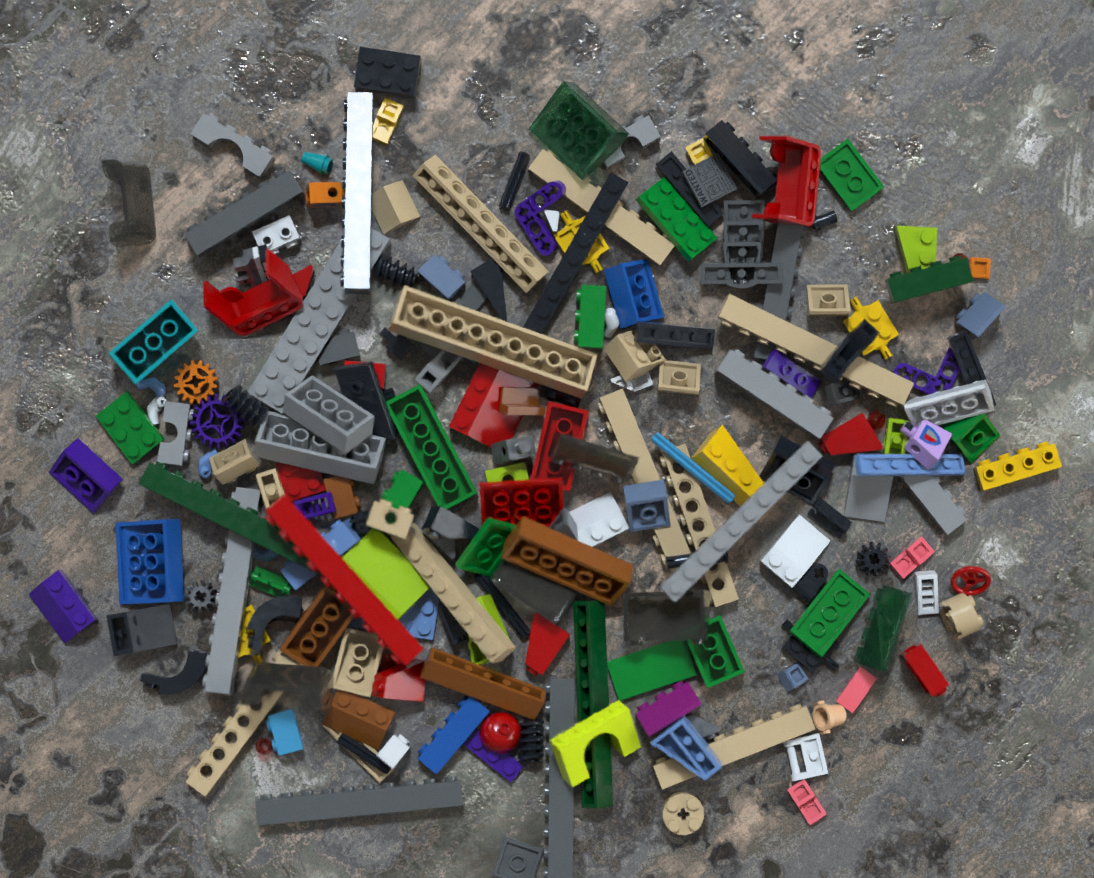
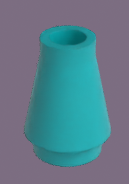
M305 151L301 163L306 164L320 174H329L333 166V159L329 155Z

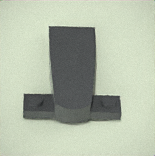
M724 200L723 247L725 263H701V284H727L728 286L745 290L759 284L783 283V262H763L765 221L752 218V214H764L766 200Z

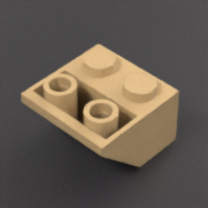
M636 329L616 335L604 348L625 382L641 377L666 360L656 344L637 343L634 341Z

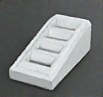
M934 570L915 572L918 615L939 614L937 573ZM924 579H931V581L921 582ZM922 587H932V590H922ZM932 595L933 598L922 599V596ZM933 603L932 607L922 606V604Z

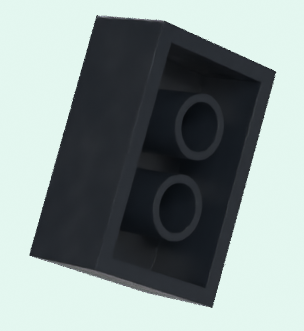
M360 47L354 81L355 91L416 99L421 56Z

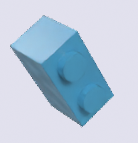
M294 708L268 716L269 720H266L268 731L273 732L274 740H271L274 752L278 751L280 756L304 749Z

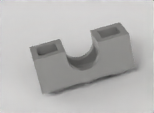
M641 115L632 121L633 124L626 128L623 125L614 131L616 134L608 138L606 135L597 140L598 144L595 145V149L606 169L625 159L621 150V144L625 140H636L642 149L660 140L661 136L649 115L645 118Z
M165 401L163 422L174 424L178 434L176 439L170 443L160 442L158 462L184 466V463L188 462L189 450H186L187 441L190 442L192 437L189 425L190 421L194 420L191 414L195 413L192 405Z

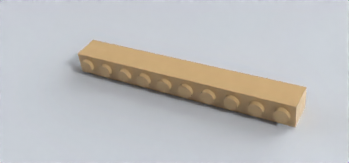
M731 294L726 296L717 315V318L721 319V324L730 328L733 325L739 328L738 332L748 337L752 334L758 337L757 341L764 345L769 343L775 345V350L783 354L789 352L795 355L794 359L799 362L805 363V361L813 364L812 368L820 371L821 365L837 347ZM859 356L852 362L839 380L845 379L849 381V385L858 390L862 387L868 390V395L877 399L880 396L886 399L885 403L896 408L898 405L903 406L914 385L913 382Z
M623 388L600 397L601 402L598 403L601 414H606L608 422H605L609 433H614L616 440L613 443L617 452H622L624 459L621 462L625 472L630 471L632 476L629 479L630 484L660 480ZM669 499L668 507L671 526L653 528L656 535L652 536L656 547L661 546L663 554L660 557L664 566L667 565L665 556L691 553ZM671 568V573H669L668 576H670L677 568Z

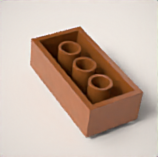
M325 584L284 639L279 649L313 673L354 617L349 611L351 608L346 601L342 603L335 596L337 591L332 586L328 588Z

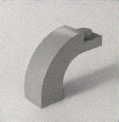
M441 350L425 366L415 380L431 393L464 357Z

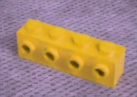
M1046 441L1036 444L1037 448L1029 450V447L1017 450L1018 454L1013 456L1006 453L997 456V461L990 462V459L978 462L979 466L974 467L980 490L984 491L1062 467L1055 443L1049 444Z

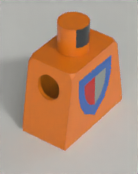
M341 182L308 183L305 187L306 208L340 206L342 196H346V189H342ZM328 191L333 192L335 197H330Z

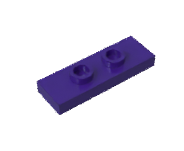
M774 349L763 365L765 369L809 398L812 397L821 380Z

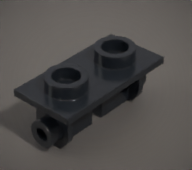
M544 385L541 387L540 397H543L546 401H556L566 406L579 407L581 398Z
M819 498L807 513L838 538H841L846 533L852 523L822 498Z
M368 510L353 515L354 518L349 521L350 523L355 522L356 529L361 534L367 533L372 528L366 525L370 515Z

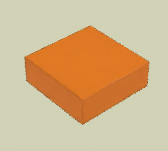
M970 257L969 266L972 277L975 279H990L991 258Z

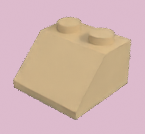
M246 439L209 458L213 473L222 485L236 481L239 476L249 474L259 466L257 458L254 457V453Z

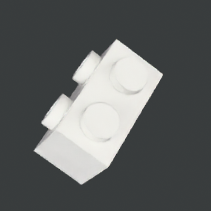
M290 215L252 232L258 246L266 244L267 248L274 254H278L279 249L285 246L289 249L298 245L297 241L301 240Z

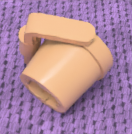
M824 700L813 703L812 718L820 735L831 733L829 729L842 725L846 721V711L842 705L824 704Z

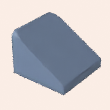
M799 662L777 674L786 691L793 690L809 680Z

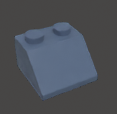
M434 254L418 269V274L450 301L466 284L463 280L465 276L457 269L451 270L448 267L450 263L443 256L437 257Z
M985 292L981 295L977 293L969 301L972 305L967 310L963 308L956 315L958 320L954 324L962 331L967 330L972 340L978 338L1006 307Z
M664 480L623 486L630 532L671 526Z

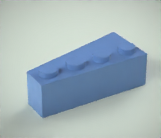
M353 516L343 522L338 520L330 526L332 531L328 534L325 532L321 534L339 555H343L354 547L355 543L359 542L366 535V533L361 534L357 531L355 522H349L354 518ZM289 559L284 563L286 567L281 570L295 590L317 575V573Z

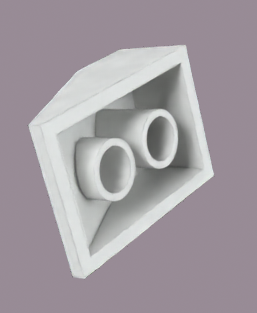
M799 514L759 561L790 588H793L825 549L830 540Z

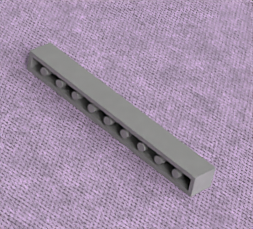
M808 441L805 442L659 588L673 602H676L822 455Z
M236 487V492H232L231 498L240 502L239 507L245 510L247 507L258 511L257 516L260 517L263 499L261 491ZM230 530L225 535L227 550L222 555L224 569L223 573H220L218 580L221 589L220 593L216 594L215 605H218L217 614L214 613L212 618V626H215L214 634H210L209 646L212 647L211 653L206 658L208 673L203 677V687H205L206 692L233 695L256 545L255 542Z

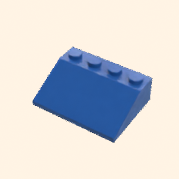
M180 519L116 523L119 604L184 601Z

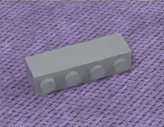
M898 476L945 535H949L967 520L964 509L960 505L956 506L953 503L952 499L954 497L947 489L943 490L939 485L941 481L937 476Z

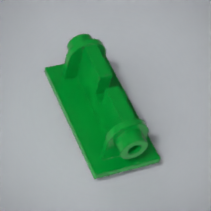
M257 566L250 577L249 586L277 597L289 596L292 585L285 577Z

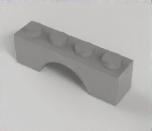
M203 113L190 133L191 136L208 147L222 141L236 144L240 147L243 154V168L262 179L274 160V157L271 155L272 151L263 145L260 148L253 144L255 141L247 135L239 136L236 134L238 130L229 124L226 127L219 123L220 119L210 113L207 116Z

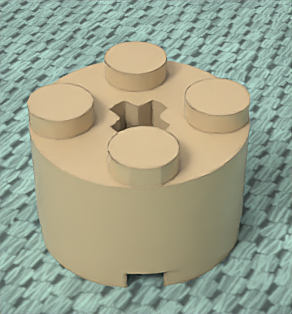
M960 593L939 603V606L943 608L939 611L941 619L947 631H953L955 635L952 638L956 641L979 631L980 627L984 625L981 616L974 609L976 604L971 595L966 596L964 593Z
M676 792L668 797L663 804L662 818L667 828L673 833L688 835L700 828L704 819V810L700 801L694 795L688 792ZM682 808H684L685 811L688 812V814L685 815V818H681L680 815H677V813L681 812Z

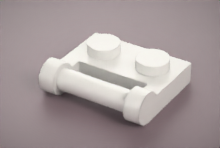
M819 733L792 738L783 742L788 753L792 781L828 774ZM800 744L806 768L805 772H800L794 745Z

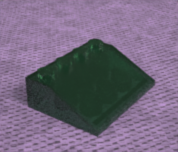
M562 81L529 127V130L581 180H585L616 152L629 135L618 122L576 83Z
M881 585V588L877 587L874 594L875 606L870 608L867 619H870L868 627L864 626L861 634L863 639L861 647L858 646L854 658H857L856 663L887 672L912 593L886 585Z

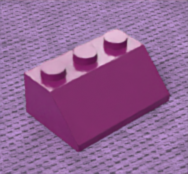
M681 680L672 685L673 690L666 693L663 691L654 697L655 701L648 704V702H645L637 707L638 711L635 714L648 736H651L702 704L688 681L683 682Z

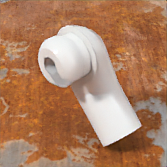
M607 308L604 317L606 324L604 336L611 338L619 326V319L615 309Z
M155 397L147 406L148 417L154 425L160 424L158 413L165 406L166 399L164 397Z

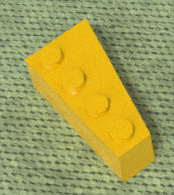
M723 424L708 435L691 458L735 495L733 500L739 506L764 483Z

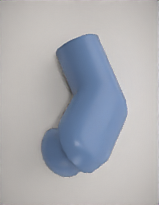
M155 377L142 379L137 384L138 390L150 388L157 397H163L166 393L165 385Z
M215 448L199 459L198 473L203 478H208L211 475L209 458L218 453Z

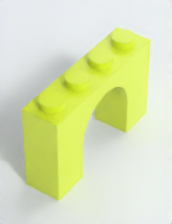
M619 700L550 740L562 778L571 787L589 778L584 762V751L587 744L595 736L601 733H609L614 749L624 757L641 748L630 710Z

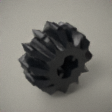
M869 542V549L866 545H862L861 547L865 552L857 551L856 553L862 556V559L855 560L856 563H863L858 569L861 571L867 568L865 571L867 576L870 574L871 569L873 576H877V569L880 573H885L882 565L889 567L890 564L884 561L885 559H891V556H884L883 554L888 549L883 548L880 551L881 543H877L875 549L873 542ZM873 553H875V558L878 559V562H873V565H871V560L868 557L869 555L873 556Z

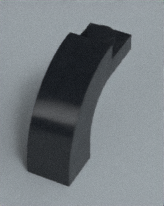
M864 318L821 365L820 371L828 380L836 384L852 362L876 339L880 332Z
M293 596L276 597L263 603L254 612L245 634L253 635L249 636L247 648L251 649L250 655L258 656L260 654L264 629L267 625L279 620L297 623L300 618L303 598Z
M189 649L185 667L178 675L163 677L144 672L141 674L140 681L145 682L144 686L150 688H157V685H159L158 694L170 695L180 693L194 686L203 677L208 668L206 666V658L210 653Z

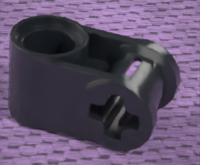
M821 563L813 564L792 590L809 602L827 579L828 569ZM822 567V573L824 575L822 577L817 576V578H815L814 576L816 573L814 572V569H820Z

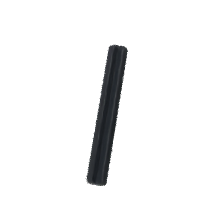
M475 574L474 578L487 595H491L497 608L522 639L528 637L531 630L491 579L486 575Z

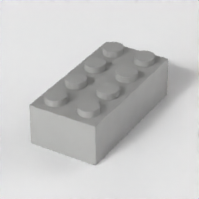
M313 375L285 394L283 413L344 454L372 434L374 415Z

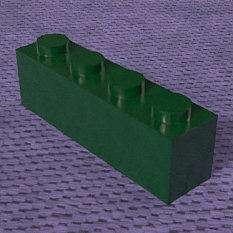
M961 255L949 258V262L944 264L940 260L929 263V268L922 269L921 266L910 268V273L902 274L899 271L889 274L890 278H887L885 282L891 304L973 282L968 258H961Z

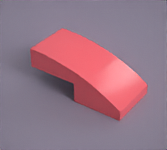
M921 536L889 563L890 568L902 580L935 551Z
M860 666L848 681L847 686L838 696L836 702L853 713L877 678Z
M805 779L787 789L810 826L827 815Z

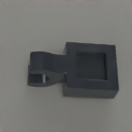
M385 327L380 332L390 342L386 348L400 361L414 348V345L402 335L398 334L395 337Z

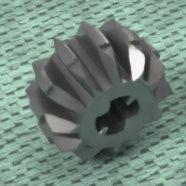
M200 579L199 585L194 580L192 581L194 589L190 586L186 587L191 594H184L185 598H190V601H187L185 604L186 606L194 604L191 608L192 612L198 607L199 614H203V607L207 612H210L209 604L213 607L217 606L212 601V599H216V595L212 593L218 589L217 587L209 589L212 585L211 581L204 586V579ZM199 591L206 593V597H204L206 600L204 602L197 599Z

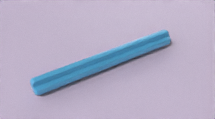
M660 433L654 434L651 441L726 503L732 502L735 495Z

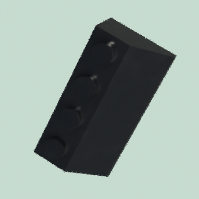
M721 120L705 133L703 139L716 154H719L722 161L758 199L776 183L777 179L775 177L777 175L770 167L766 168L761 163L763 160L756 152L752 153L747 148L749 144L743 137L738 138L735 135V129L729 122L724 123Z

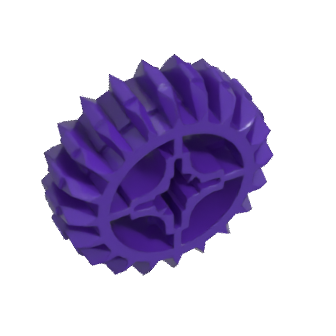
M218 394L214 395V401H212L211 396L208 395V403H205L202 399L200 401L202 408L194 406V409L199 412L198 414H191L196 418V421H190V425H197V428H193L191 431L192 433L199 432L195 437L196 440L204 438L201 443L202 445H206L210 441L209 448L213 449L215 443L217 444V449H221V443H224V446L228 448V440L235 444L236 440L233 437L235 435L239 438L242 437L237 431L238 429L245 430V427L239 426L240 422H246V419H239L241 411L236 414L233 413L235 406L229 408L232 413L220 415L215 405L227 407L229 402L222 404V399L219 400ZM210 408L211 417L209 421L202 424L203 414ZM216 416L224 419L220 428L218 425H212ZM234 419L233 429L226 435L225 425ZM215 428L221 438H211L204 430Z

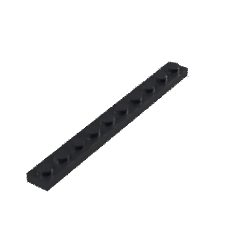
M610 172L523 328L540 334L544 333L628 185V181Z

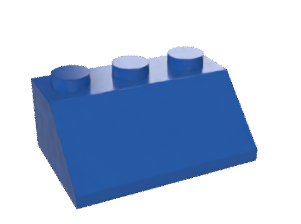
M648 259L621 263L604 270L616 315L619 319L620 329L635 326L637 321L650 322L664 318Z

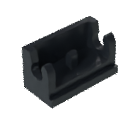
M445 604L438 606L453 645L469 639V634Z

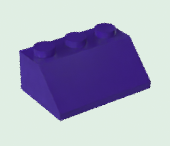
M79 438L62 451L49 471L60 484L93 514L113 494L123 480Z
M63 570L56 571L29 593V596L64 643L70 641L98 620Z

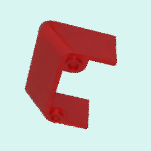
M760 136L759 140L771 143L770 155L774 161L779 162L775 202H769L766 205L764 214H752V218L769 223L811 226L815 220L821 161L820 147L790 136Z
M270 249L265 250L266 276L269 280L243 293L234 287H227L219 291L208 281L203 282V307L237 335H250L303 307V297L290 267Z

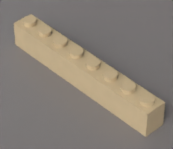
M542 149L528 168V171L545 184L555 180L562 181L566 187V193L563 197L587 214L602 187H594L590 184L591 180L582 173L580 176L573 171L575 168L566 161L561 163L557 160L558 156L549 149L546 152ZM558 186L554 187L556 192L559 190ZM619 200L604 227L660 267L674 248V245L665 234L661 236L657 233V228L648 221L645 224L639 220L641 216L635 211L630 210L628 212L624 209V204Z
M416 523L411 524L406 539L396 535L391 537L491 663L503 661L516 648Z
M801 703L789 707V712L782 714V711L771 714V719L763 721L762 718L751 722L752 726L744 729L743 726L737 727L732 730L733 733L730 735L719 734L713 738L714 741L707 744L723 765L813 731L815 726L807 706H801ZM667 756L656 759V764H653L662 789L698 776L674 758H667Z

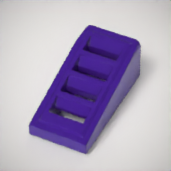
M332 492L294 501L295 507L307 520L336 512ZM326 497H327V500H328V504H329V508H330V509H327V508H326V504H325V500H324V498H326ZM319 499L321 501L323 511H320L318 502ZM312 501H314L316 513H314ZM305 503H308L310 514L307 512Z

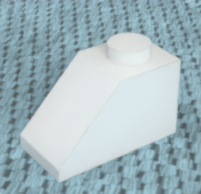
M394 734L377 756L391 768H394L410 748L408 745L409 740L402 734L398 736Z

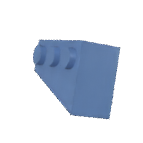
M685 715L653 738L650 743L704 780L718 771L723 765Z

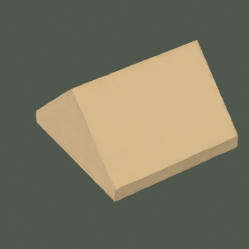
M403 180L383 186L372 193V211L383 234L420 218Z
M847 284L807 285V317L849 316L851 314Z
M665 360L659 367L657 391L698 396L701 364Z

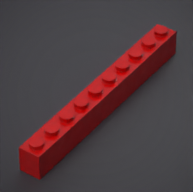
M282 494L264 511L267 514L265 519L272 526L276 524L281 529L279 534L286 542L291 540L295 545L293 547L294 551L300 557L304 555L309 560L307 565L313 572H320L323 576L321 578L322 582L328 588L332 586L337 591L335 596L342 603L346 601L349 604L351 614L356 619L360 617L365 622L363 627L370 634L374 632L379 637L376 641L384 650L388 647L393 653L391 658L398 665L402 663L406 666L424 649L285 494Z

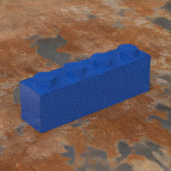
M464 696L458 703L459 710L456 713L452 711L444 720L447 724L442 729L438 727L431 735L433 738L432 742L429 745L425 743L419 749L418 753L420 756L418 759L435 774L442 769L490 712L476 698Z

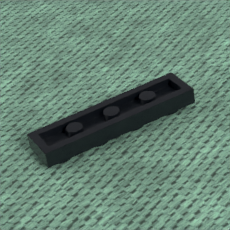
M672 151L656 164L657 168L708 227L724 214L715 202L700 208L682 175V171L686 170V168Z
M637 321L634 341L637 343L712 349L715 329Z
M963 330L947 337L965 385L975 381H987L968 331ZM991 392L992 401H993V406H995V405H997V404H996L995 399H994V397H993V394H992V392Z

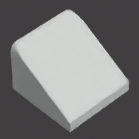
M544 210L552 232L556 234L559 211Z

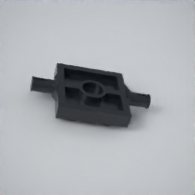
M786 619L782 626L789 631L793 624ZM792 634L789 635L788 640L782 646L786 652L811 674H814L823 664H826L833 671L839 667V664L831 658L832 652L840 644L837 640L833 642L821 658Z

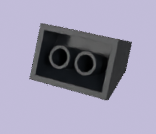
M780 436L759 477L767 480L801 446ZM821 457L787 492L814 505L828 482L835 463Z

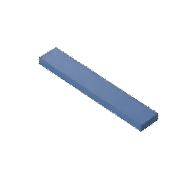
M858 454L854 456L857 476H962L966 474L963 454H941L939 460L929 470L911 454Z

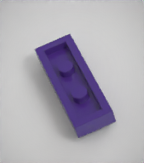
M475 728L463 745L512 782L524 765L509 753L498 754L488 751L481 743L479 737L480 730Z

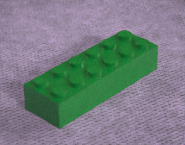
M421 384L386 401L390 416L437 505L448 510L478 494Z

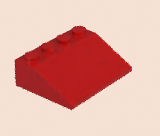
M480 363L449 428L490 448V444L512 439L523 415H507L499 411L501 388H537L539 384ZM504 447L502 449L503 454H505L506 452Z
M562 478L479 483L482 525L487 518L517 525L522 517H526L549 528L564 508Z

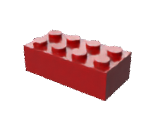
M549 401L531 479L562 478L563 490L570 491L589 411Z

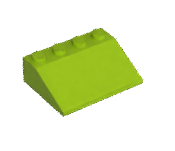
M373 527L342 558L398 620L430 588L429 584L404 553L377 528Z

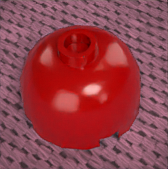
M498 712L491 714L483 721L479 737L482 745L488 751L505 754L517 746L521 738V728L514 716Z

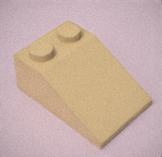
M346 627L331 688L371 697L374 675L378 672L384 650L376 641L379 638L376 634Z

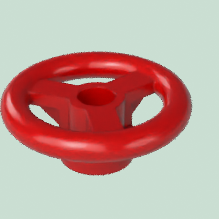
M978 566L960 568L953 573L950 579L952 589L956 593H964L966 596L981 594L991 584V576L988 571ZM958 577H961L965 582L963 588L956 584ZM984 582L981 587L970 590L976 583Z

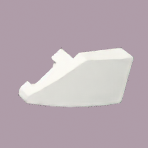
M649 372L625 382L621 375L611 379V382L633 392L654 385Z

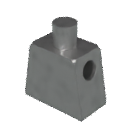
M532 435L490 444L494 464L536 455ZM503 447L506 450V455L503 454Z

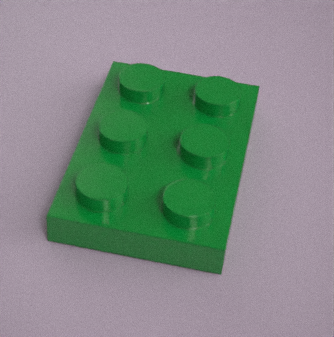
M848 138L821 158V173L851 212L884 188V185Z
M129 391L124 392L95 416L132 465L165 440Z
M487 518L456 562L458 569L491 576L503 559L502 553L505 540L516 525Z

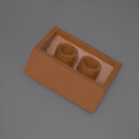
M337 689L322 725L344 733L378 750L395 712L354 693Z

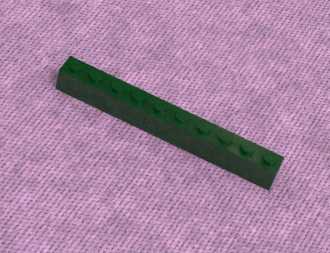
M158 461L156 464L149 462L138 483L139 485L312 571L307 565L309 560L304 555L300 557L294 551L293 547L295 545L291 540L286 542L279 534L281 529L276 524L272 526L265 518L257 516L258 511L247 507L245 510L239 507L240 502L230 497L227 501L221 498L222 493L212 488L209 492L203 489L204 484L194 479L192 482L185 480L186 475L176 470L174 473L167 471L168 466Z
M599 600L573 602L578 723L609 706L605 603ZM601 733L590 740L584 751V762L589 778L581 782L582 808L613 806L611 740L609 733Z

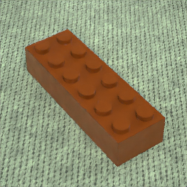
M526 517L520 519L506 538L502 558L610 606H613L631 583L632 564Z

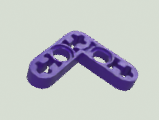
M560 180L546 184L515 208L516 218L537 251L543 256L554 253L557 249V242L539 213L565 195L566 187ZM558 186L559 190L557 193L549 196L548 193ZM538 195L542 196L545 200L543 206H539L536 203ZM525 208L528 209L527 215L522 214ZM532 217L534 218V220L527 223V220H530ZM534 223L540 226L539 234H535L532 231ZM545 235L544 238H542L541 240H538L539 237ZM548 242H549V243H550V246L548 247L549 249H546V250H545V249H544V246L546 245L545 243H548Z
M949 346L935 376L905 363L895 366L893 373L900 375L897 370L903 367L906 368L905 372L908 374H912V370L916 373L911 380L914 383L912 388L930 395L937 392L934 388L942 382V380H938L939 376L944 380H950L949 384L947 382L944 383L943 389H951L959 368L953 362L946 361L947 358L950 360L953 358V353ZM946 365H950L954 369V373L950 377L943 374L942 370ZM923 375L926 377L927 383L924 387L916 384L917 376ZM903 376L907 380L910 379L908 376Z

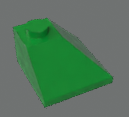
M985 413L949 422L942 428L952 434L949 442L971 464L1000 436Z

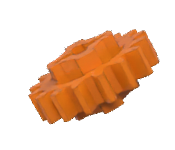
M191 360L190 366L183 363L184 370L177 369L180 376H174L178 380L174 387L180 388L177 395L184 394L182 400L186 401L190 398L191 404L195 400L200 404L203 398L207 401L209 394L215 395L212 390L219 386L214 384V381L219 380V378L213 377L216 370H209L210 364L207 363L203 366L202 360H199L198 364ZM198 369L204 370L208 376L200 375ZM190 371L189 377L183 380L185 374ZM195 377H197V379L203 380L201 381V383H198V387L188 383L195 381ZM209 384L207 391L203 393V388ZM184 388H191L194 396L187 393Z

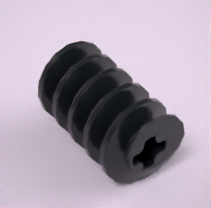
M382 253L375 268L376 278L379 279L384 275V282L391 278V285H395L399 281L398 288L401 289L404 285L413 288L419 275L418 272L414 273L415 267L412 266L407 270V263L400 267V260L393 264L392 257L390 256L387 260H384L385 253Z
M237 385L228 391L221 403L223 404L228 401V409L235 406L233 413L236 414L241 411L240 419L247 416L246 424L253 421L252 428L254 429L264 419L268 408L266 405L261 406L260 400L254 401L255 397L253 395L248 396L249 392L247 390L242 391V386Z
M524 720V722L519 723V726L524 728L520 732L524 738L518 742L524 745V747L518 748V751L523 753V755L518 757L519 760L524 762H543L538 759L543 756V752L538 751V749L544 748V745L538 741L543 740L544 736L538 733L543 732L544 728L538 725L544 723V720Z

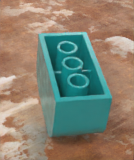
M171 299L108 353V356L129 380L136 385L199 330Z

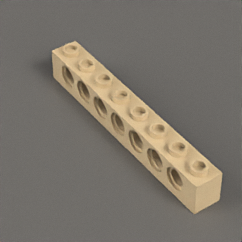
M436 154L425 161L413 174V177L526 293L537 285L549 272Z
M686 444L677 446L679 450L690 458ZM662 451L663 456L659 457L663 469L667 467L669 473L666 476L670 488L673 487L676 495H673L676 507L680 506L682 514L679 517L682 526H687L689 534H686L689 546L693 545L696 551L699 548L700 541L703 539L707 540L715 532L711 516L698 479L685 468L682 473H675L672 466L676 461ZM686 481L690 484V491L688 493H682L679 490L681 482ZM688 501H694L697 504L695 512L690 513L686 510V503ZM696 520L702 521L704 525L703 530L700 532H696L692 528V524ZM724 562L717 563L715 570H707L701 576L702 584H707L709 590L706 593L709 604L713 603L714 607H718L739 599L728 566ZM717 578H720L724 584L720 590H715L712 586L713 581Z
M278 650L272 658L275 662L271 668L267 666L261 673L260 677H262V680L259 684L254 683L247 692L250 694L247 700L244 701L242 699L235 708L238 711L234 717L229 716L223 724L225 727L224 731L221 734L217 732L211 740L213 745L209 751L205 749L199 756L200 763L198 766H192L187 772L186 776L189 778L186 780V783L202 795L207 796L302 669L303 665L281 650ZM278 666L286 668V675L284 677L277 676L276 668ZM266 682H270L274 686V691L271 694L266 693L263 689ZM253 699L261 701L262 707L260 710L252 708L251 702ZM242 715L249 718V725L246 727L239 724V718ZM228 732H234L237 735L235 743L228 742L226 738ZM218 748L222 749L225 753L222 760L214 756V752ZM204 765H209L212 768L211 776H205L202 773Z

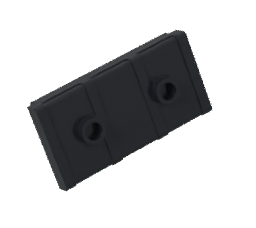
M373 362L335 367L334 373L342 395L374 415L371 435L386 438L385 440L394 439L397 433Z

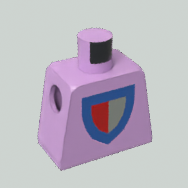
M922 420L916 427L906 421L900 429L903 434L909 437L904 446L905 449L928 470L939 460L952 435L950 432L927 420Z

